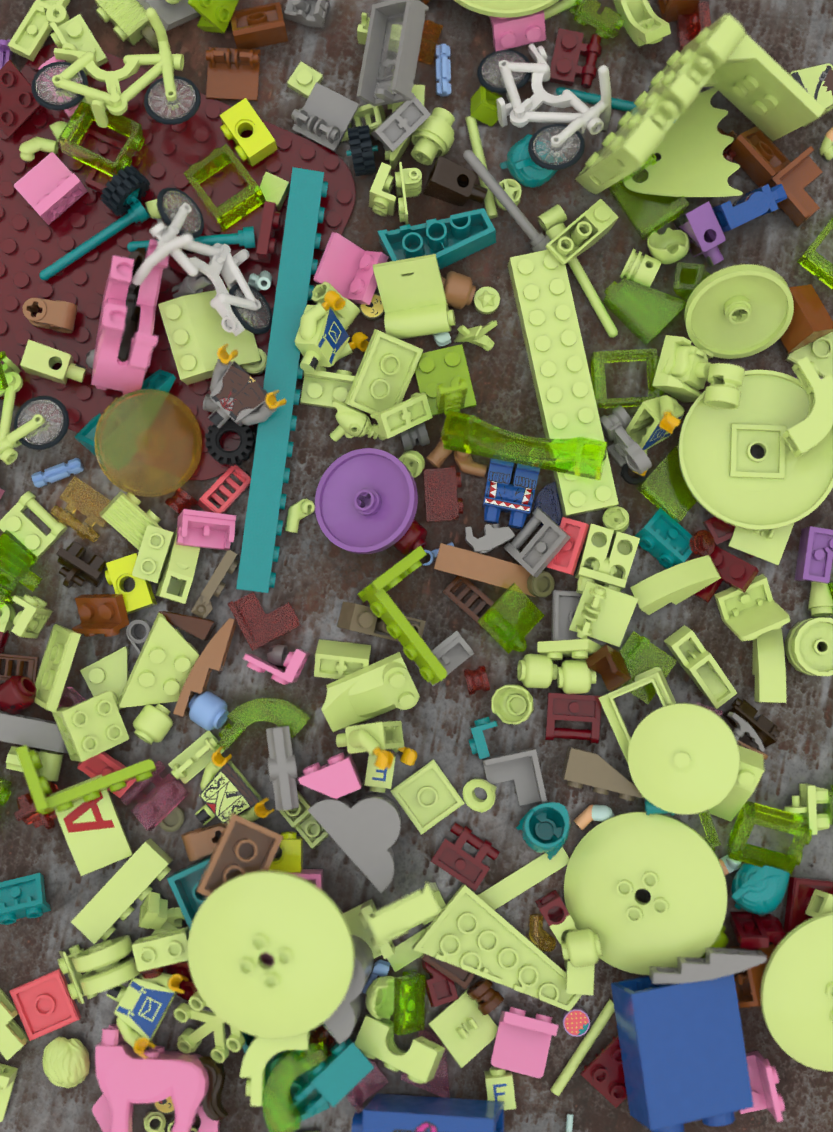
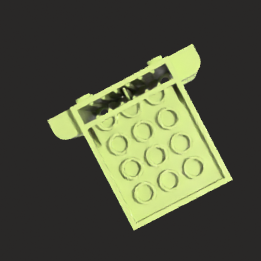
M724 14L711 26L705 27L697 37L685 45L681 52L676 50L671 55L664 69L660 70L651 80L648 93L644 90L634 101L636 107L631 111H627L617 123L619 124L617 126L618 130L615 133L611 131L601 143L604 147L597 152L595 151L585 162L586 166L575 180L589 192L598 194L638 170L664 139V134L680 114L685 112L697 98L702 87L714 86L772 141L819 118L825 111V108L756 44L730 14Z

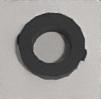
M626 463L623 465L620 475L627 483L637 485L647 478L649 469L645 476L641 475L639 478H632L628 474V465Z

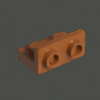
M86 594L75 598L81 623L73 627L72 630L79 634H84L85 637L97 634H104L105 637L115 636L120 633V629L130 624L122 594Z

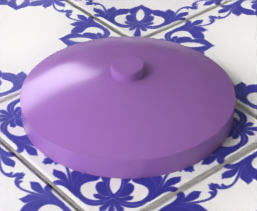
M362 448L348 452L335 460L320 479L315 495V514L322 532L332 543L346 551L356 554H372L383 551L397 543L406 534L414 520L418 504L416 483L406 465L386 451Z

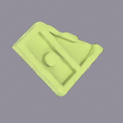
M590 639L542 641L537 643V652L547 654V657L552 660H563V657L587 659L603 646Z
M127 646L80 670L93 697L105 691H111L118 710L122 709L118 706V701L129 679V649Z

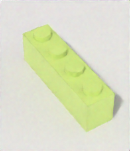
M151 838L148 839L71 923L93 944L100 939L106 941L116 930L113 927L119 918L124 921L135 910L131 905L137 899L143 901L149 892L153 890L150 887L156 878L161 881L171 871L168 865L173 859Z

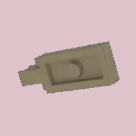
M231 549L227 550L192 608V613L203 619L213 610L211 602L213 595L219 597L226 586L222 582L227 573L232 575L240 563L236 559L239 555Z

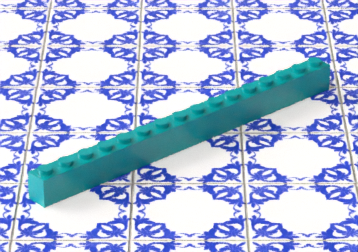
M292 168L263 389L267 393L279 390L280 392L276 394V400L286 399V404L277 407L276 411L265 422L258 423L236 589L268 593L269 588H274L276 573L271 572L272 562H278L280 546H275L276 535L281 536L283 520H278L279 509L285 510L287 494H282L283 483L288 484L290 468L285 467L286 457L292 458L294 442L289 441L290 431H295L297 416L292 415L293 405H299L301 391L296 389L297 379H302L303 370L300 368L299 363L301 352L295 345V338L300 326L301 317L307 306V301H312L314 285H309L310 276L315 275L318 259H313L314 249L320 248L321 233H316L317 223L323 224L325 211L324 207H320L321 197L326 198L328 182L323 181L324 172Z

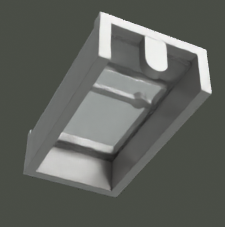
M384 0V2L372 4L357 90L358 98L374 107L413 100L414 93L411 91L416 74L426 16L425 11L429 9L427 5L419 0Z

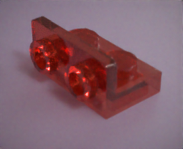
M709 1L698 2L694 13L678 16L680 52L705 27L711 26Z
M455 465L449 468L423 469L426 521H457L459 519L458 514H463L462 498H457V488L462 487L461 472H456Z

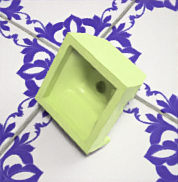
M666 335L652 386L682 402H695L702 394L699 390L704 389L707 381L709 366L712 364L708 362V359L713 358L714 354L691 345L692 341L685 337Z

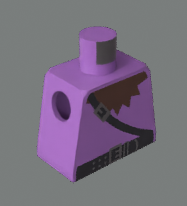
M709 201L673 221L677 230H682L688 234L690 241L689 251L693 257L703 254L710 267L724 260L717 245L726 241Z

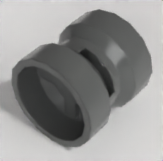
M424 422L399 433L404 451L412 450L418 444L421 446L430 444Z

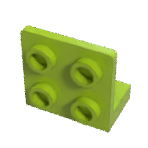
M188 0V4L201 15L197 25L204 32L225 33L239 0Z

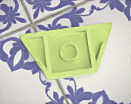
M158 613L119 698L118 706L121 708L177 702L181 690L199 657L195 647L187 642L183 635L161 613Z

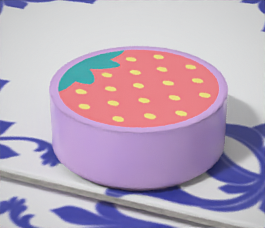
M573 1007L570 1012L566 1011L563 1015L562 1023L569 1035L579 1037L588 1031L590 1019L582 1008Z

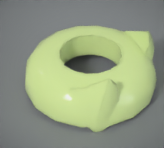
M481 778L472 779L463 788V799L472 810L483 813L494 805L497 787ZM475 788H483L487 793V799L481 800L477 798L474 792Z

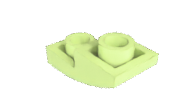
M297 790L299 808L278 811L292 828L299 832L308 845L315 849L330 835L310 814L308 809L311 804Z

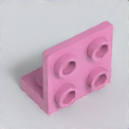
M53 152L14 184L16 190L48 225L87 192V189L74 173L72 174Z
M333 232L315 273L314 281L319 284L325 281L330 283L343 297L352 303L370 305L377 288L373 265L385 263L389 257L382 252L365 251L342 235Z
M296 649L295 652L290 651L283 664L286 670L253 654H245L243 659L248 661L247 667L259 673L268 671L273 674L271 679L283 685H288L289 682H297L310 653L302 649Z
M759 1051L746 1053L754 1107L739 1110V1113L745 1114L768 1109L777 1122L783 1121L781 1112L785 1111V1106L781 1094H777L775 1084L779 1083L775 1067H771L769 1060L765 1059Z

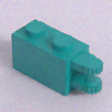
M349 1038L341 1044L336 1043L331 1049L332 1054L325 1061L321 1059L310 1069L311 1074L308 1076L309 1081L295 1094L294 1098L297 1102H300L315 1088L320 1092L305 1109L309 1115L315 1113L326 1101L334 1107L374 1068Z

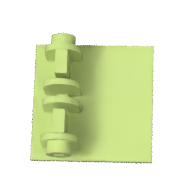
M399 162V172H395L397 197L402 196L398 198L400 222H405V225H408L406 198L420 195L422 191V173L418 168L403 169L402 162Z
M587 581L569 630L577 632V637L581 639L591 637L620 647L638 598Z

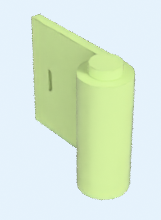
M436 254L373 265L374 275L385 312L384 324L386 334L401 340L451 331V326L456 325L454 311L448 308Z

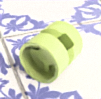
M726 363L710 364L707 377L710 386L705 389L703 403L719 409L739 408L741 392L738 390V387L743 385L744 368Z

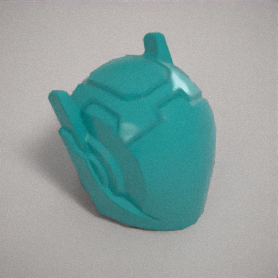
M527 134L510 148L507 154V161L500 163L501 169L508 168L511 176L521 185L534 188L547 183L558 170L544 169L533 162L528 151L529 141L533 136L531 134ZM537 138L534 144V153L537 158L547 164H563L565 161L564 157L554 158L551 154L552 149Z
M548 802L539 804L529 810L519 821L520 824L516 829L523 831L522 838L532 850L536 851V853L545 852L548 855L547 858L551 860L565 844L571 827L568 810L564 805Z
M742 864L734 876L731 886L732 898L736 902L735 908L737 910L742 908L758 915L773 912L784 898L790 874L784 870L766 865L761 868L751 864Z

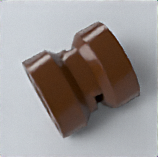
M484 977L475 982L467 990V994L471 1000H475L478 1003L480 1012L486 1015L496 1009L503 1002L504 997L499 991L493 989L492 981Z

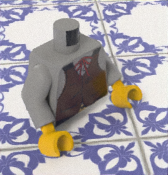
M228 344L223 345L218 349L217 355L219 359L213 370L210 384V398L219 407L208 419L219 429L230 417L239 426L243 424L250 426L265 422L276 411L277 407L286 404V399L277 401L276 394L280 392L279 390L267 393L235 361L231 363V360L237 357L238 351L235 349L229 355L226 352Z

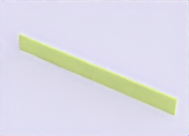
M563 847L551 860L544 853L477 896L493 910H496L568 865L570 858ZM429 926L395 946L394 955L387 958L395 972L423 955V953L413 950L412 946Z

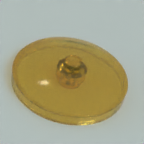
M142 389L126 393L114 400L105 409L97 424L95 453L98 463L107 478L127 493L143 497H157L174 492L191 478L200 461L202 437L198 422L184 402L167 392L155 389Z

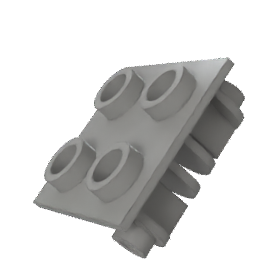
M316 82L303 109H295L292 112L291 118L295 122L292 130L336 151L360 104Z

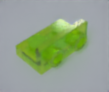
M403 971L401 977L394 978L393 1033L401 1036L424 1030V974Z

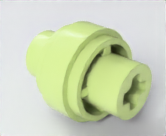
M440 107L434 108L432 114L411 134L412 143L415 145L411 155L419 163L431 165L435 157H442L449 152L454 142V130L451 126L455 121L454 116L449 111Z

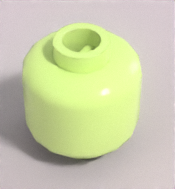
M526 654L522 660L518 661L517 678L527 688H548L552 680L557 679V664H553L552 659L548 658L547 654Z
M585 659L564 660L561 667H558L557 685L566 694H586L590 691L591 684H596V671L588 667Z
M157 704L155 707L152 705L144 706L133 721L134 734L150 745L153 742H161L173 726V721L168 716L170 711L161 704Z
M588 928L568 932L566 942L561 943L564 960L570 959L572 966L575 968L595 965L599 960V956H603L599 935L594 934Z

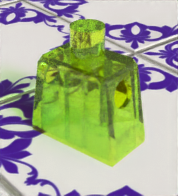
M8 530L0 536V589L7 593H12L21 583L34 592L43 580L31 571L37 562V556Z

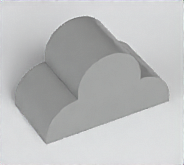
M381 793L365 794L355 802L350 801L344 796L334 799L325 795L317 799L308 809L310 814L379 892L382 893L392 881L394 874L395 855L391 846L397 840L401 826V814L397 804L390 797Z
M352 935L355 958L350 986L338 1008L324 1021V1024L339 1044L350 1036L364 1006L362 990L374 966L371 948L363 939Z

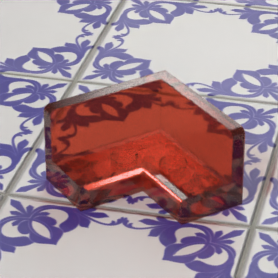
M251 592L235 602L227 603L252 651H256L302 626L290 602L268 614L265 613L255 592Z

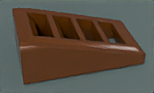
M456 576L442 591L482 629H485L501 611L490 598L466 578ZM464 583V584L466 585V587H465V588L463 589V591L456 597V596L454 595V593H455V592L460 588V586ZM471 591H473L474 594L466 601V603H462L461 601ZM480 598L482 600L481 603L471 611L470 608ZM488 605L490 608L479 618L478 615Z
M167 611L158 612L163 614L171 625L204 641L209 639L217 622L209 619Z
M0 653V673L2 659H6L4 675L0 674V680L6 681L13 676V660H17L16 675L23 676L24 661H28L27 677L35 683L39 657Z

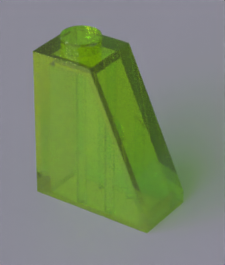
M623 278L619 283L616 281L611 283L604 291L606 296L602 302L646 346L687 304L680 298Z

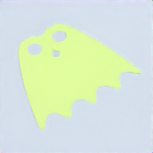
M715 87L701 92L689 108L680 114L675 123L664 134V139L640 167L646 169L649 173V177L645 182L637 183L633 181V173L623 178L627 189L643 194L672 197H730L743 195V192L732 188L727 182L728 177L737 171L740 165L730 162L723 157L724 149L734 141V138L722 135L717 130L718 123L728 114V111L714 108L710 104L711 98L718 91ZM659 153L661 159L654 161L652 159L653 154Z

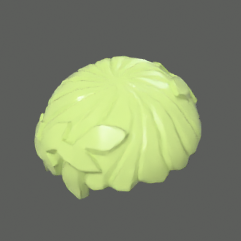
M381 976L373 980L366 990V1007L369 1013L376 1019L390 1020L394 1010H401L407 999L405 984L393 976Z

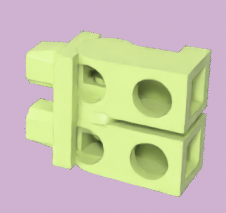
M590 524L575 578L578 579L576 592L582 594L587 581L619 592L625 588L640 538L618 531L613 535L614 530Z

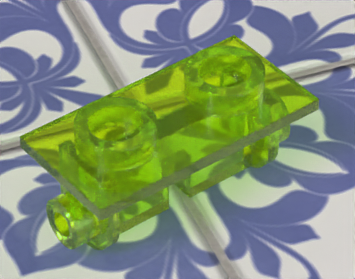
M576 0L575 3L579 5L578 8L574 7L569 10L570 13L575 15L573 19L584 26L590 24L596 28L595 32L605 39H609V37L613 39L618 36L619 33L615 31V28L620 30L625 22L621 18L622 15L607 6L601 15L597 13L602 4L597 0Z

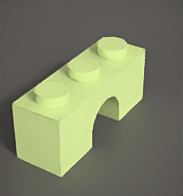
M371 1014L366 1015L354 1043L365 1057L370 1059L377 1058L385 1062L384 1066L390 1070L403 1071L408 1074V1078L418 1084L427 1083L434 1078L445 1050L443 1046L420 1036L413 1039L408 1052L402 1051L396 1046L394 1041V1033L398 1024L383 1018L382 1020L376 1019Z

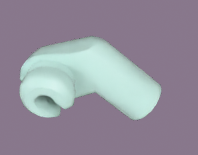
M266 270L261 271L260 275L252 273L250 274L248 285L256 288L257 291L267 290L270 288L272 275Z

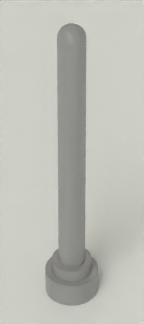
M464 151V159L530 238L533 252L548 250L545 246L551 241L549 236H544L542 232L539 233L473 151Z

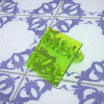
M513 583L477 622L509 654L512 650L519 652L526 650L527 644L524 637L545 615Z
M633 631L619 651L631 675V679L622 684L621 687L635 682L636 675L654 667L661 668L666 679L677 660L656 647L646 637L640 636ZM651 682L630 691V693L646 704H649L656 694V690Z

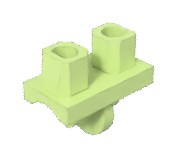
M799 783V795H792V805L784 806V812L792 813L793 823H800L801 832H806L809 835H818L817 831L830 828L828 814L817 813L816 804L828 803V789L816 787L808 783Z

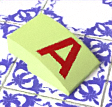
M102 774L50 794V796L100 778ZM108 789L99 792L100 797L94 800L84 802V799L73 802L74 807L58 813L57 809H54L81 876L133 855Z

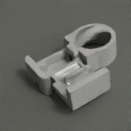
M621 422L608 429V436L610 439L614 437V443L606 449L620 467L627 463L631 470L640 475L652 467L646 453L628 435Z

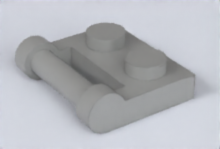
M539 507L532 512L533 517L512 542L508 541L504 546V549L534 577L540 575L571 538ZM542 522L544 524L526 547L520 551L519 548Z

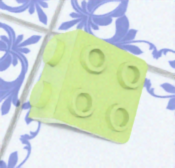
M763 574L754 578L745 593L731 587L714 594L722 621L741 641L754 640L759 635L770 630L780 629L784 624L790 622L789 614L773 600L768 580Z

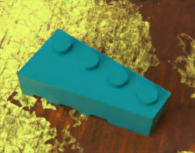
M484 208L450 215V218L436 220L435 218L426 220V223L403 225L400 226V229L377 231L380 244L385 254L389 257V262L436 254L439 270L496 243V230Z

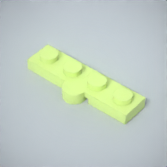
M36 0L9 42V49L33 61L53 30L50 23L54 21L57 26H60L69 20L66 7L71 0Z

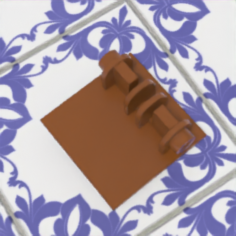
M209 47V50H206V61H208L206 98L243 100L246 98L248 101H258L261 50Z

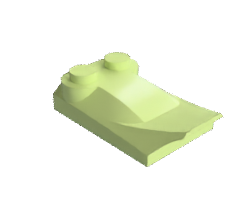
M400 652L327 684V695L321 710L332 732L348 726L357 725L395 708L401 710L411 709L417 704L420 695Z

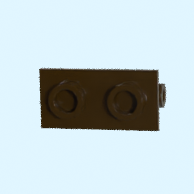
M736 698L731 705L733 708L723 713V716L735 728H737L736 723L727 716L729 712H734L750 724L762 741L764 748L777 742L776 737L779 734L777 726L764 715H760L756 721L754 716L758 710L745 699Z

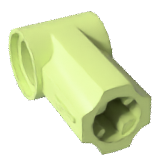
M325 281L317 285L312 291L313 295L311 298L316 304L325 302L324 297L328 291L337 292L345 300V306L341 310L335 311L332 309L344 329L347 330L361 312L360 309L350 300L343 297L330 283Z
M11 746L7 754L6 769L23 772L15 750L19 747ZM50 750L36 751L43 765V768L39 769L40 775H44L48 781H58L64 754Z

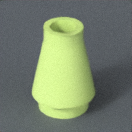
M811 581L808 610L811 611L812 617L833 615V599L828 583Z

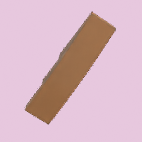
M440 544L434 570L536 597L528 591L527 580L531 574L522 565L447 544Z
M229 618L209 641L195 662L181 690L173 714L182 717L187 716L190 709L188 704L194 692L200 694L206 692L212 669L223 671L238 620Z

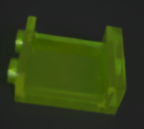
M654 153L648 157L638 170L609 187V191L643 240L648 238L653 231H658L686 212L689 206L684 196L672 197L643 194L631 191L625 187L624 182L630 178L637 183L645 182L648 179L649 173L645 168L657 163V157Z
M678 444L637 488L658 509L662 508L677 523L687 515V512L697 502L688 489L680 469Z

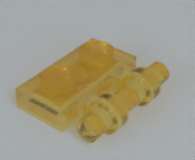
M74 476L59 497L68 504L64 510L55 505L50 513L58 518V522L68 525L77 531L79 537L82 539L87 538L95 543L100 534L92 530L95 523L103 528L107 526L108 522L99 513L111 500ZM76 510L87 516L83 523L73 516Z

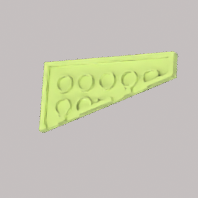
M462 884L412 946L413 950L569 1012L582 996L567 994L566 972L464 884Z

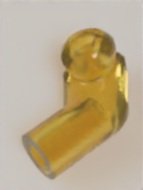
M530 914V941L541 951H553L556 948V940L542 929L543 915Z

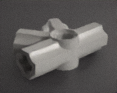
M289 725L266 728L269 749L268 768L270 782H273L276 811L299 808L296 781L298 776Z

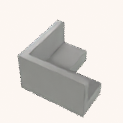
M534 747L482 759L486 780L489 783L496 784L514 780L519 806L540 801L541 803L547 802L537 751Z

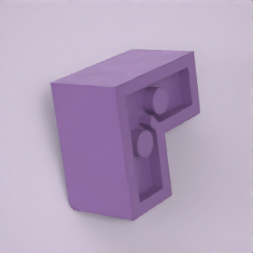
M812 526L803 528L801 530L795 581L806 580L827 584L830 581L833 560V530Z

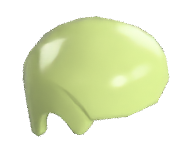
M668 227L664 234L660 235L653 231L647 239L650 254L653 258L661 261V264H673L681 260L690 249L688 234L682 230H672Z
M507 684L495 691L491 698V709L502 722L518 725L528 720L534 710L533 697L523 686Z

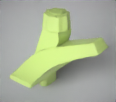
M497 320L490 321L484 326L480 325L469 329L464 325L460 326L457 329L459 333L454 342H470L481 346L486 351L491 350L494 342L485 334L497 326Z

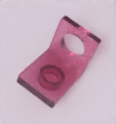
M374 1060L370 1061L374 1068L346 1095L358 1113L362 1111L363 1102L388 1084V1079Z

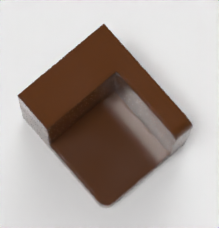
M604 645L585 659L590 669L601 674L607 690L611 692L631 679L621 653L608 645Z

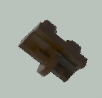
M76 541L71 543L66 549L61 547L56 553L59 556L57 562L64 566L59 571L61 575L66 577L63 585L70 588L75 583L82 587L86 580L93 586L98 587L102 582L101 575L106 567V561L98 555H94L88 564L80 560L86 553V549Z

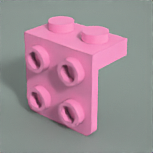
M543 10L521 17L500 18L489 16L492 23L495 51L546 40Z
M510 1007L509 1012L501 1011L491 1056L492 1066L541 1078L544 1075L552 1035L556 1036L558 1025L551 1023L552 1017L536 1014L535 1019L525 1017V1010Z

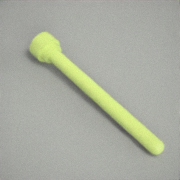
M563 222L546 231L545 234L552 240L566 226ZM577 257L568 262L571 270L608 336L616 337L618 334L616 326Z

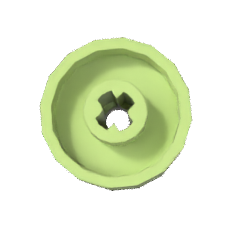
M808 618L796 623L789 630L785 639V653L789 663L797 671L814 676L833 675L832 618Z
M129 935L100 942L72 957L77 972L85 973L91 971L80 980L84 995H93L111 989L133 979L141 973L137 971L134 957L124 958L133 950Z

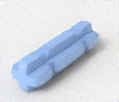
M446 44L436 45L435 57H438L435 60L436 81H438L436 83V94L440 95V97H445L451 94V83H449L451 81V63L448 59L450 58V47Z
M74 458L69 460L67 464L63 462L44 469L45 472H36L31 475L35 487L40 488L47 485V482L53 483L70 477L71 473L75 475L83 472L84 468L81 460Z

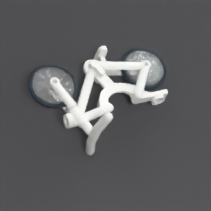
M533 43L528 45L529 54L536 63H530L524 54L515 50L505 49L490 53L479 64L477 76L480 84L487 90L494 93H506L508 104H505L502 97L496 99L498 121L502 128L508 125V115H510V122L518 128L524 127L529 122L561 123L542 127L529 141V155L533 162L541 168L563 170L571 167L581 159L584 153L585 141L582 134L585 130L588 129L592 135H595L602 130L608 129L611 117V84L607 66L602 65L598 69L601 100L589 108L568 89L558 96L549 94L544 90L542 83L549 81L551 75L550 66L546 63L547 55L542 46L536 48ZM528 81H532L533 95L522 103L518 89L522 88ZM544 103L558 108L572 106L578 113L535 111Z
M170 187L162 189L157 196V208L163 221L149 231L153 237H157V247L144 260L132 277L133 284L141 285L153 267L170 254L190 276L194 277L200 271L212 281L217 294L210 301V305L222 317L221 325L226 332H233L235 336L245 329L254 334L268 332L273 318L270 306L259 291L247 284L238 267L249 258L248 250L242 249L232 257L231 249L227 244L216 243L210 246L193 241L194 238L202 234L204 229V220L200 209L192 198L183 191ZM180 249L209 256V264L196 257L188 258ZM220 274H221L223 280L225 281V283H226V285H227V287H228V289H229V292H228V290H227V288H226L224 282L222 281L221 277L219 276Z

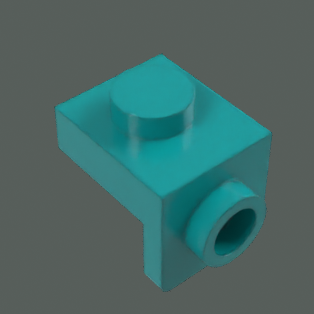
M488 716L475 720V726L470 727L473 738L468 739L472 754L478 753L479 759L490 757L482 730L498 726L497 721H490Z

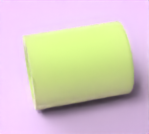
M557 204L538 216L537 219L542 229L546 232L553 226L566 221L567 217L562 207Z

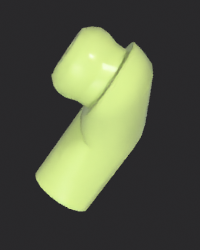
M34 137L20 145V158L24 161H32L35 158L34 153L38 151L57 154L59 143L51 139Z
M302 499L289 507L285 525L286 532L298 533L299 521L312 514L315 510V505L311 500Z

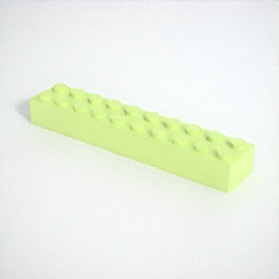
M549 250L510 257L508 263L509 274L563 517H571L615 507L619 504L566 265L563 266Z

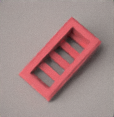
M238 465L230 466L198 501V505L205 512L225 514L250 486L251 477ZM232 474L243 483L241 486L230 478ZM226 482L235 492H230L223 484ZM216 492H221L228 500L225 502ZM210 498L220 506L219 509L209 501Z

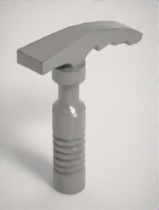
M729 712L727 716L737 725V728L733 730L736 740L738 741L747 732V736L752 738L756 748L759 751H765L762 741L750 724L734 712Z

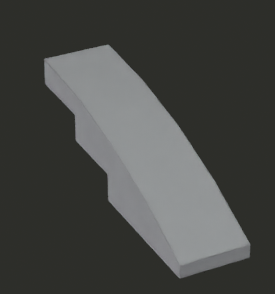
M710 947L706 948L705 958L678 957L677 968L650 966V979L653 984H683L712 980L739 973L766 962V955L761 950Z

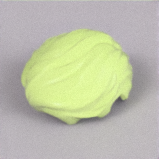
M57 1037L45 1047L43 1070L54 1085L65 1088L75 1087L82 1083L89 1074V1053L79 1039Z

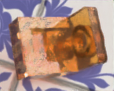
M431 20L424 21L418 56L419 62L433 64L444 25L437 24Z

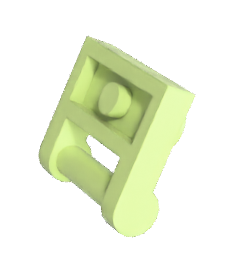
M27 491L21 496L17 504L0 520V529L33 561H37L64 534L68 527L62 521L58 522L35 500L36 496L32 492ZM27 507L51 529L48 535L23 513Z

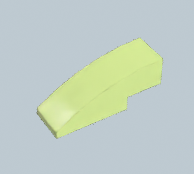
M706 555L663 570L630 588L634 597L638 598L639 608L650 615L671 602L677 605L719 580L721 576L711 557Z
M684 625L664 640L674 657L714 708L718 709L737 694L711 653L706 651L693 630Z
M782 628L770 630L753 640L752 675H755V702L786 703V666Z
M0 988V1052L8 1061L29 1041V1038L13 1019L18 1014L15 1004Z

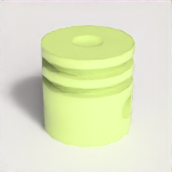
M633 248L620 278L626 277L627 281L631 279V283L649 290L662 262L647 254L642 256V252L636 253V249Z

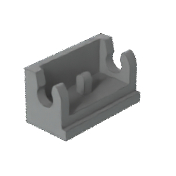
M414 95L413 100L404 101L371 135L375 140L382 142L383 148L386 151L391 150L393 152L431 114Z
M455 631L432 650V653L447 671V675L474 654L458 631Z

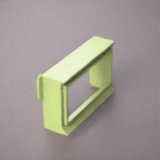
M654 667L635 676V682L599 697L627 763L631 736L614 698L652 682L663 706L676 704L662 669L659 667Z
M427 882L424 890H418L374 912V914L368 915L367 918L379 944L382 945L420 924L424 926L432 922L445 907L446 903L436 882Z

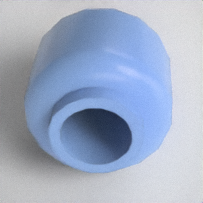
M210 691L194 695L188 704V708H190L189 718L207 731L214 730L215 728L220 729L228 719L227 703Z

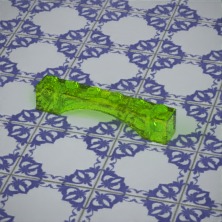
M449 410L441 433L444 449L595 480H601L607 456V442L584 437L546 439L525 436L498 428L474 415Z

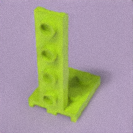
M462 344L422 353L415 369V376L419 393H426L432 416L442 413L445 416L459 413L460 409L476 407L477 404Z
M419 546L357 595L363 603L368 600L372 612L377 617H381L387 625L388 633L401 643L404 654L418 665L421 676L427 682H431L434 685L446 678L447 671L386 593L422 565L420 559L426 555V552Z
M27 745L15 749L37 812L42 815L53 812L54 809H57L59 813L73 808V802L80 799L88 802L99 798V792L109 788L111 792L120 790L127 786L125 782L136 778L137 782L146 780L153 776L151 772L156 771L154 762L147 759L48 797L52 790L48 779L44 775H40L39 769L43 768L38 752L36 753L35 749L31 750Z

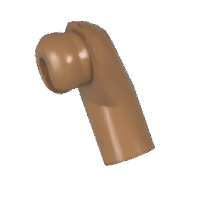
M458 446L456 452H454V460L460 471L484 478L487 465L474 462L468 446Z

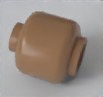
M449 271L445 277H441L448 306L462 309L465 305L469 306L471 304L476 286L473 285L470 277L454 271Z

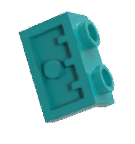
M659 508L635 535V537L640 538V547L648 551L667 569L684 563L700 543L662 508Z
M41 873L0 882V924H13L17 919L24 917L38 918L43 913L51 911L50 904L46 902L44 876Z

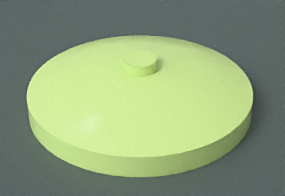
M753 264L730 266L711 274L693 290L685 307V326L688 336L698 349L707 350L714 354V357L744 358L767 349L780 339L791 323L794 313V301L788 284L775 271Z
M676 703L655 710L638 725L629 744L628 766L637 789L653 805L675 814H695L711 809L729 794L738 776L740 752L732 730L720 716L699 705Z

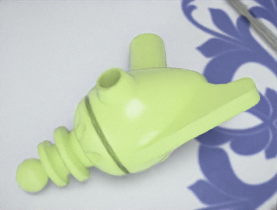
M336 399L332 400V405L338 411L335 417L339 423L330 433V437L337 442L344 434L347 438L368 435V438L373 436V439L377 437L380 440L386 439L374 432L373 426L376 424H371L369 416L364 412Z

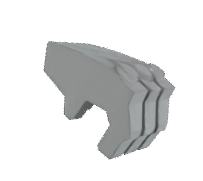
M288 0L284 11V19L308 27L322 28L330 0Z
M486 524L484 536L477 539L473 537L472 527H465V542L473 549V552L485 555L513 539L515 534L509 527H500L499 524Z

